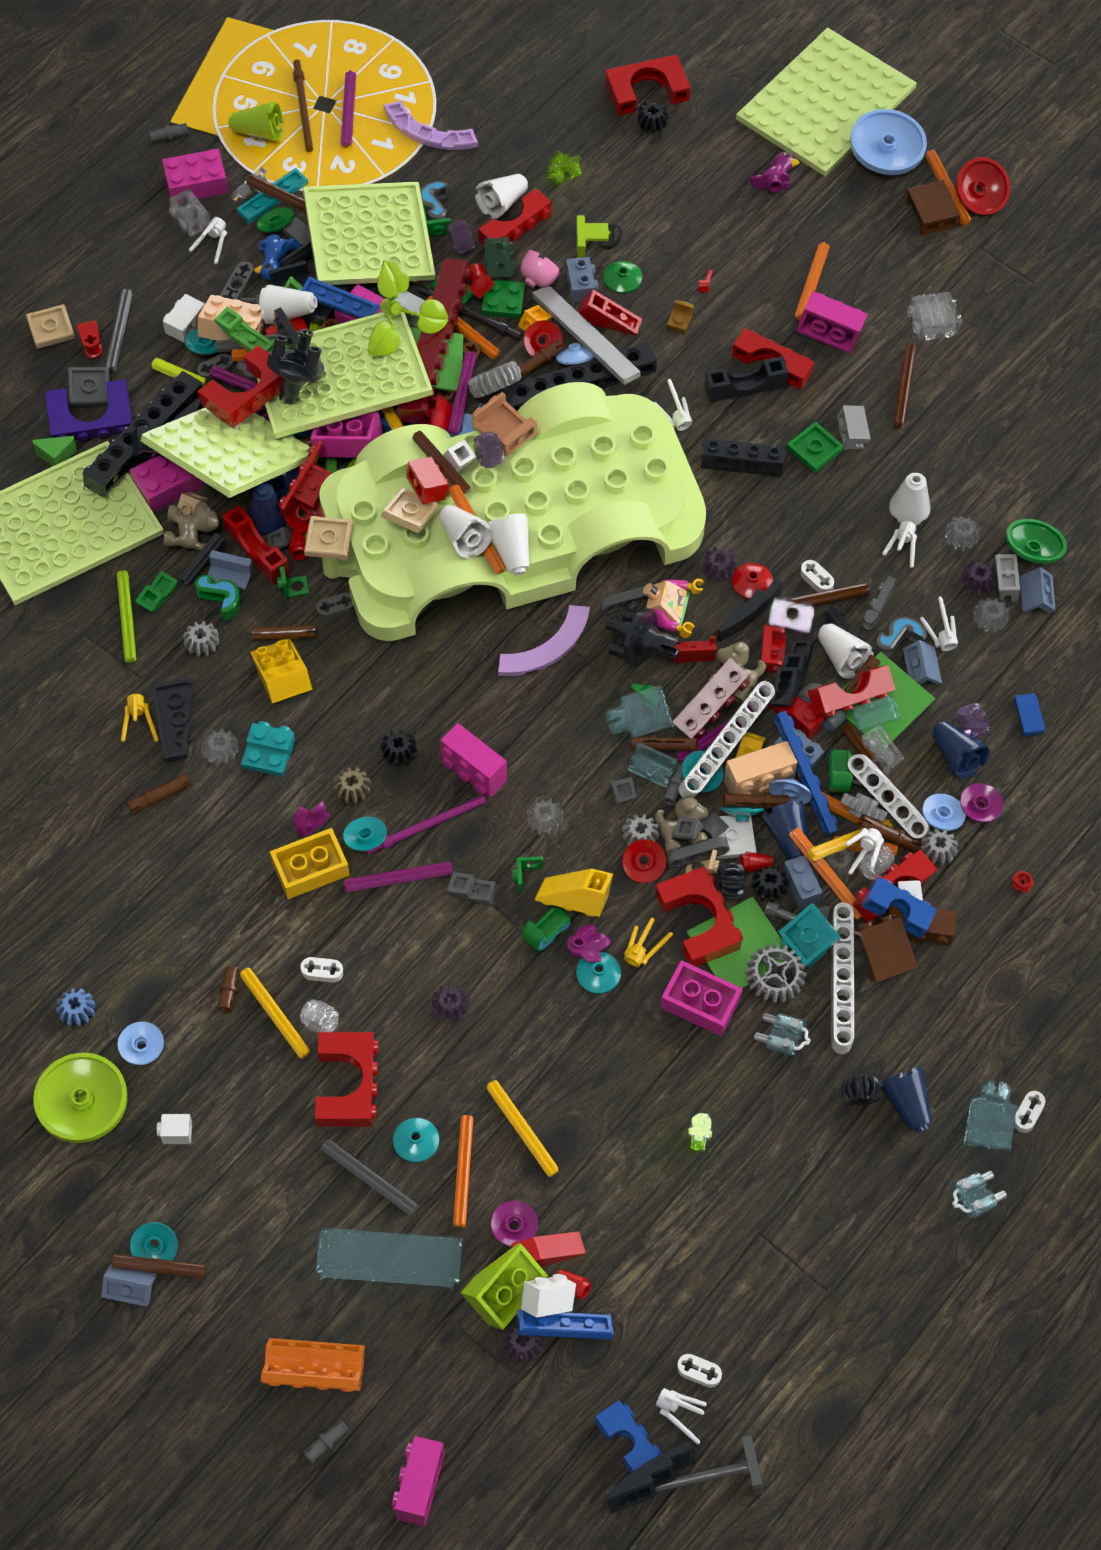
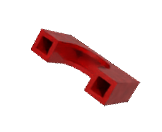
M678 55L606 70L605 84L618 116L636 112L637 99L632 87L644 80L656 81L663 85L671 104L690 101L691 87Z
M258 345L243 356L247 371L260 379L254 388L236 393L226 390L220 384L211 380L197 391L201 405L232 428L259 410L260 407L280 393L282 377L268 367L267 357L269 352Z
M704 866L659 883L655 887V895L663 912L689 903L703 905L712 912L715 918L712 928L705 933L683 941L682 951L688 963L695 967L740 950L741 941L743 940L740 929H735L732 923L734 919L729 909L726 910L723 905L724 898L722 893L716 891L714 887L715 880L713 875L707 873Z
M319 1032V1062L351 1063L361 1071L363 1079L358 1089L347 1096L316 1097L315 1121L317 1127H372V1119L377 1118V1105H373V1097H377V1083H373V1077L378 1075V1062H374V1054L379 1052V1041L374 1040V1032Z

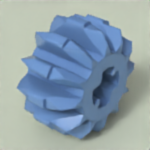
M72 988L69 995L63 992L64 999H58L59 1007L56 1009L57 1014L60 1015V1020L62 1022L67 1021L70 1027L75 1022L80 1027L83 1020L89 1023L88 1016H94L93 1008L96 1006L95 1001L92 1000V995L90 993L85 994L82 988L77 993Z

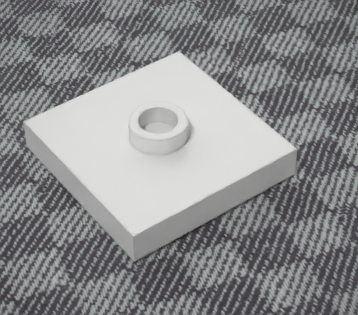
M734 815L719 816L729 828L718 837L727 838L730 850L724 855L717 856L716 859L739 858L740 854H745L746 851L756 853L751 816H749V821H736V816Z

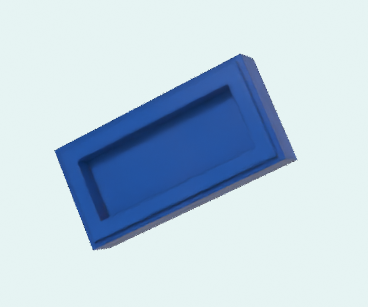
M1036 693L1016 695L1014 702L1023 736L1044 734L1045 726Z

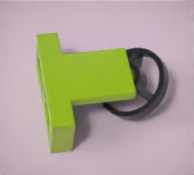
M577 215V258L585 257V241H598L599 246L605 250L614 248L622 238V229L617 224L585 223V215ZM615 228H618L619 234L617 239L615 240L614 230ZM603 241H607V242L612 241V242H613V243H612L611 245H609V246H603V245H602V242H603Z

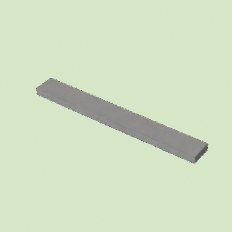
M546 286L532 292L533 299L621 383L625 385L640 377V371L553 288Z

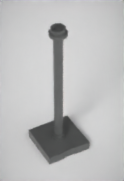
M752 1436L742 1437L746 1459L741 1460V1463L676 1477L677 1480L656 1487V1492L744 1473V1475L750 1474L754 1496L764 1494ZM612 1486L611 1489H607V1493L611 1491L615 1486Z

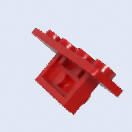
M318 441L316 446L313 445L311 447L307 462H303L299 468V476L297 479H293L289 485L288 490L290 491L288 495L283 496L280 500V515L285 517L293 501L310 509H313L320 497L321 485L332 474L315 465L323 451V442Z

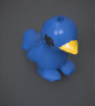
M278 235L268 236L265 240L260 241V247L258 248L259 252L264 253L265 260L254 271L265 280L270 281L269 270L282 267L279 261L285 254L298 249L301 245L294 238L287 240L281 239Z

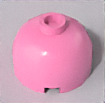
M528 250L521 262L520 268L522 276L525 278L524 282L532 288L535 286L543 288L552 285L560 274L559 268L548 258L542 259L538 257L540 253Z

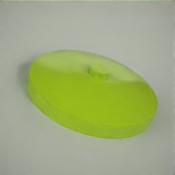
M75 1053L58 1059L42 1073L34 1090V1109L41 1125L55 1138L70 1143L94 1141L109 1133L121 1120L128 1100L126 1083L119 1069L108 1059L92 1053Z

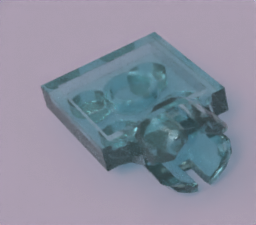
M661 685L620 697L621 705L606 712L607 722L618 719V722L608 726L612 734L627 731L633 738L674 726Z
M995 1080L986 1081L983 1085L982 1096L980 1098H971L964 1144L1011 1151L1018 1105L1009 1102L1011 1089L1008 1084L1000 1081L998 1092H995Z

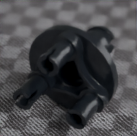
M308 329L300 330L298 345L295 346L294 350L285 349L288 341L287 337L275 335L273 349L267 357L268 367L282 377L279 400L285 397V404H296L299 399L298 396L302 383L304 381L318 380L324 373V365L319 360L322 349L317 346L310 347L313 332L309 330L307 334Z
M626 607L622 613V620H625V622L611 616L607 618V621L611 624L605 622V629L620 633L622 637L626 638L624 645L616 641L611 642L608 650L609 654L622 657L628 664L633 666L640 664L646 655L651 652L675 658L680 650L674 647L676 644H681V641L657 629L656 612L648 607L640 611Z

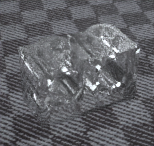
M190 189L169 198L171 206L169 211L173 218L179 220V225L183 231L186 230L190 236H193L208 227L210 223L209 214Z

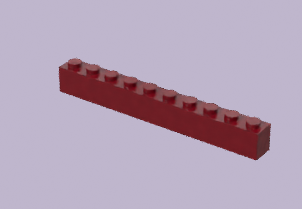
M444 258L432 299L439 301L444 306L448 315V322L438 332L425 333L421 331L417 343L433 395L398 404L397 412L401 422L423 424L425 417L429 416L430 401L434 400V388L439 383V372L444 367V355L448 354V343L453 338V326L457 325L458 322L457 313L458 310L462 309V297L467 293V281L471 280V269L468 268L466 260Z

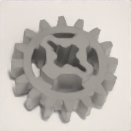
M844 793L841 803L851 807L849 813L857 817L865 814L868 817L884 822L888 813L878 808L880 802L861 793H857L856 797Z

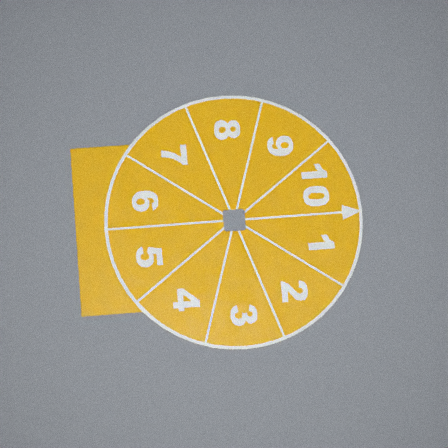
M227 17L170 122L178 125L186 123L189 128L219 136L227 152L237 163L256 177L271 184L295 168L308 179V184L304 187L372 184L403 167L423 146V144L405 136L391 123L384 111L383 105L402 101L404 107L413 116V119L420 124L424 123L432 127L436 115V94L432 78L420 58L404 43L379 29L348 21L317 20L296 23L271 30ZM296 59L300 60L301 70L304 72L305 77L303 83L313 145L312 152H307L305 149L296 82L293 80V61ZM352 70V72L356 73L352 145L345 148V146L341 145L345 73ZM320 96L336 100L330 113L313 109ZM269 102H276L281 107L283 123H280V129H283V133L279 141L236 133L229 127L228 119L234 112Z

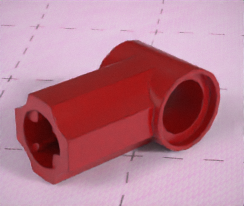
M473 263L469 266V269H471L469 289L476 297L481 299L495 283L487 275L484 265Z

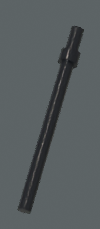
M422 285L418 289V293L426 297L433 296L434 291ZM462 305L461 310H458V312L496 329L497 333L503 336L508 335L516 340L522 338V333L510 328V325L504 322L499 323Z

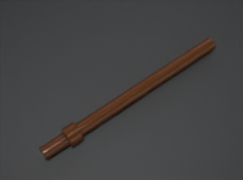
M296 59L293 61V80L296 82L305 149L307 152H312L313 145L303 83L305 77L304 72L301 70L300 60Z

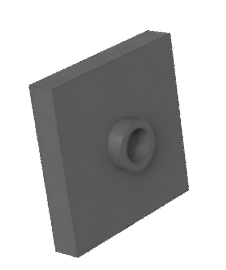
M68 367L69 406H108L106 382H109V367Z

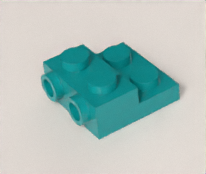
M260 721L258 724L252 723L246 741L247 747L241 762L242 768L283 777L295 742L294 732L287 726H279L278 729L271 727L269 723Z
M813 903L779 931V934L783 937L780 940L784 946L787 945L788 949H795L796 955L794 957L801 956V961L798 963L805 964V966L810 968L827 954L826 951L842 938Z

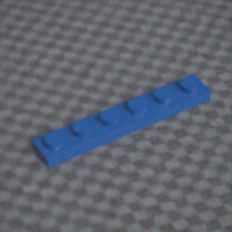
M786 711L778 713L773 720L783 742L788 741L798 762L796 772L802 785L811 791L810 804L825 837L830 836L838 830V822L828 809L829 802L827 797L821 793L818 777L813 775L810 768L812 767L811 760L808 755L804 754L802 749V740L799 735L796 736L793 719L787 715Z

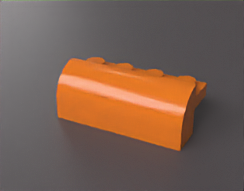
M269 1338L266 1344L265 1365L261 1372V1382L267 1383L270 1386L291 1385L295 1388L316 1387L320 1390L331 1388L340 1389L345 1392L360 1391L365 1345Z

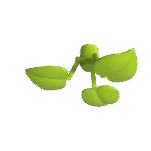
M386 260L383 261L377 287L380 294L387 297L382 300L380 309L389 323L381 321L373 328L368 343V354L370 356L389 355L397 350L400 343V335L397 331L393 330L395 324L390 316H398L401 312L418 316L417 327L425 333L438 332L448 322V315L444 306L434 299L423 302L420 307V313L402 308L400 302L395 299L399 297L398 293L407 291L409 277L401 266Z

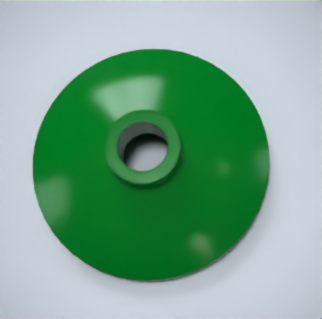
M287 207L273 209L265 213L258 220L257 228L261 232H279L291 222L294 213Z
M617 261L605 269L603 280L605 285L613 292L630 293L640 286L642 273L631 262Z

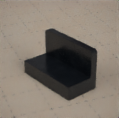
M301 261L269 270L270 285L284 287L289 277H293L299 284L304 286L308 277H310L307 262Z

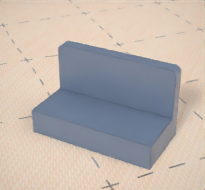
M212 550L209 557L211 567L208 575L213 576L214 582L230 580L236 583L240 590L245 591L254 571L252 559Z
M1039 567L1021 575L1022 610L1027 613L1039 607L1047 613L1056 611L1052 574Z
M918 640L903 648L907 672L919 685L927 681L937 685L942 683L934 646Z
M110 1265L103 1276L101 1297L148 1306L152 1284L157 1277V1273L118 1269Z

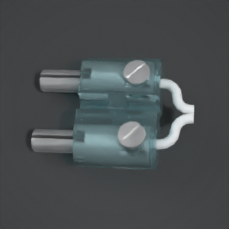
M764 1013L763 1021L773 1023L774 1029L771 1030L769 1036L758 1032L754 1035L755 1040L766 1043L767 1049L789 1056H794L796 1050L802 1049L804 1045H809L811 1041L808 1038L806 1021L783 1013H779L778 1016ZM805 1032L804 1037L806 1041L802 1042L799 1046L798 1042L802 1039V1036Z
M992 1171L982 1175L975 1172L952 1183L954 1197L952 1204L955 1208H960L971 1219L995 1209L997 1202L1006 1198L1007 1195L1003 1190L993 1194L990 1189H986V1181L994 1178ZM962 1201L964 1205L957 1204V1202Z

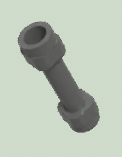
M770 901L764 911L769 917L775 918L777 916L789 922L797 916L779 908L780 904Z

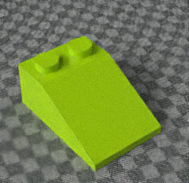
M518 1243L475 1275L461 1294L489 1326L503 1330L517 1314V1311L521 1309L524 1282L535 1280L536 1277L547 1278L548 1275L523 1245Z

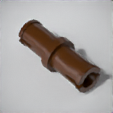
M229 966L224 970L223 984L219 988L221 995L218 1011L222 1013L232 1012L234 995L238 991L236 983L239 969Z

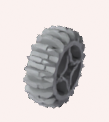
M511 361L471 378L468 381L470 392L474 398H480L519 381L522 377L519 366H517L516 362Z
M778 943L775 944L774 949H772L770 944H767L765 949L759 947L758 953H752V959L748 960V968L745 970V973L749 975L746 978V982L752 983L750 990L757 989L756 997H759L761 994L765 995L763 998L764 1002L769 997L772 998L773 1004L777 1002V998L782 1003L786 1001V997L790 1000L793 999L794 993H800V987H803L805 984L802 979L806 977V973L803 972L805 964L798 963L801 961V956L794 957L795 949L789 953L787 945L783 949H779ZM774 959H779V960H782L783 962H782V963L776 962ZM763 962L766 973L760 978L758 966ZM789 969L793 973V981L790 984L787 983L785 976ZM768 984H774L778 988L768 986Z

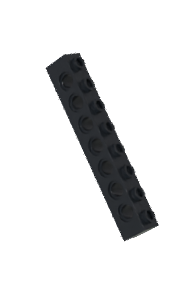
M648 342L636 344L624 350H618L640 371V377L656 372L657 359ZM595 358L500 389L499 394L503 392L506 395V402L518 411L523 404L535 395L558 385L584 382L604 389L621 382Z
M184 371L178 376L173 377L170 384L159 392L157 398L154 401H150L146 409L141 414H137L133 422L122 430L116 440H112L108 448L103 453H99L96 460L84 469L82 474L84 486L104 498L141 459L133 458L131 442L133 431L141 425L157 428L170 423L181 411L199 399L197 391L202 388V382Z

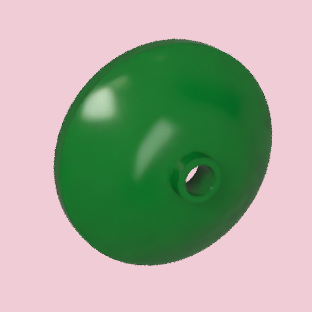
M1020 519L1011 523L1006 531V541L1012 551L1019 557L1032 563L1049 564L1057 562L1063 558L1067 550V542L1064 536L1055 527L1043 521Z

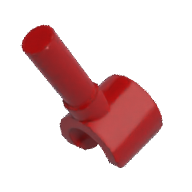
M708 270L705 280H699L698 292H709L712 270Z

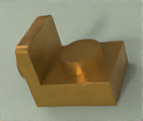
M675 300L666 329L685 335L693 317L694 305L686 301Z

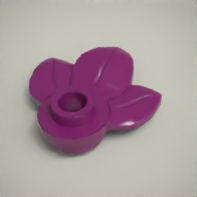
M323 801L310 811L301 806L297 809L293 822L295 823V831L299 836L303 837L312 834L315 828L323 825L328 820L330 813L326 812V806Z
M585 925L577 930L576 935L568 939L567 949L571 955L581 956L587 962H601L602 958L599 951L607 948L611 944V940L604 934L596 933L595 925Z

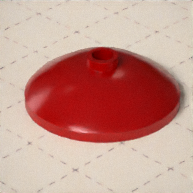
M986 157L974 158L960 169L956 179V191L960 202L970 212L977 215H991L1002 209L1009 199L1011 187L1008 174L995 160Z

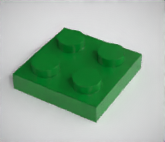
M493 280L495 285L484 295L482 314L485 316L521 319L525 283Z
M815 421L787 443L786 449L816 473L843 452L844 445Z

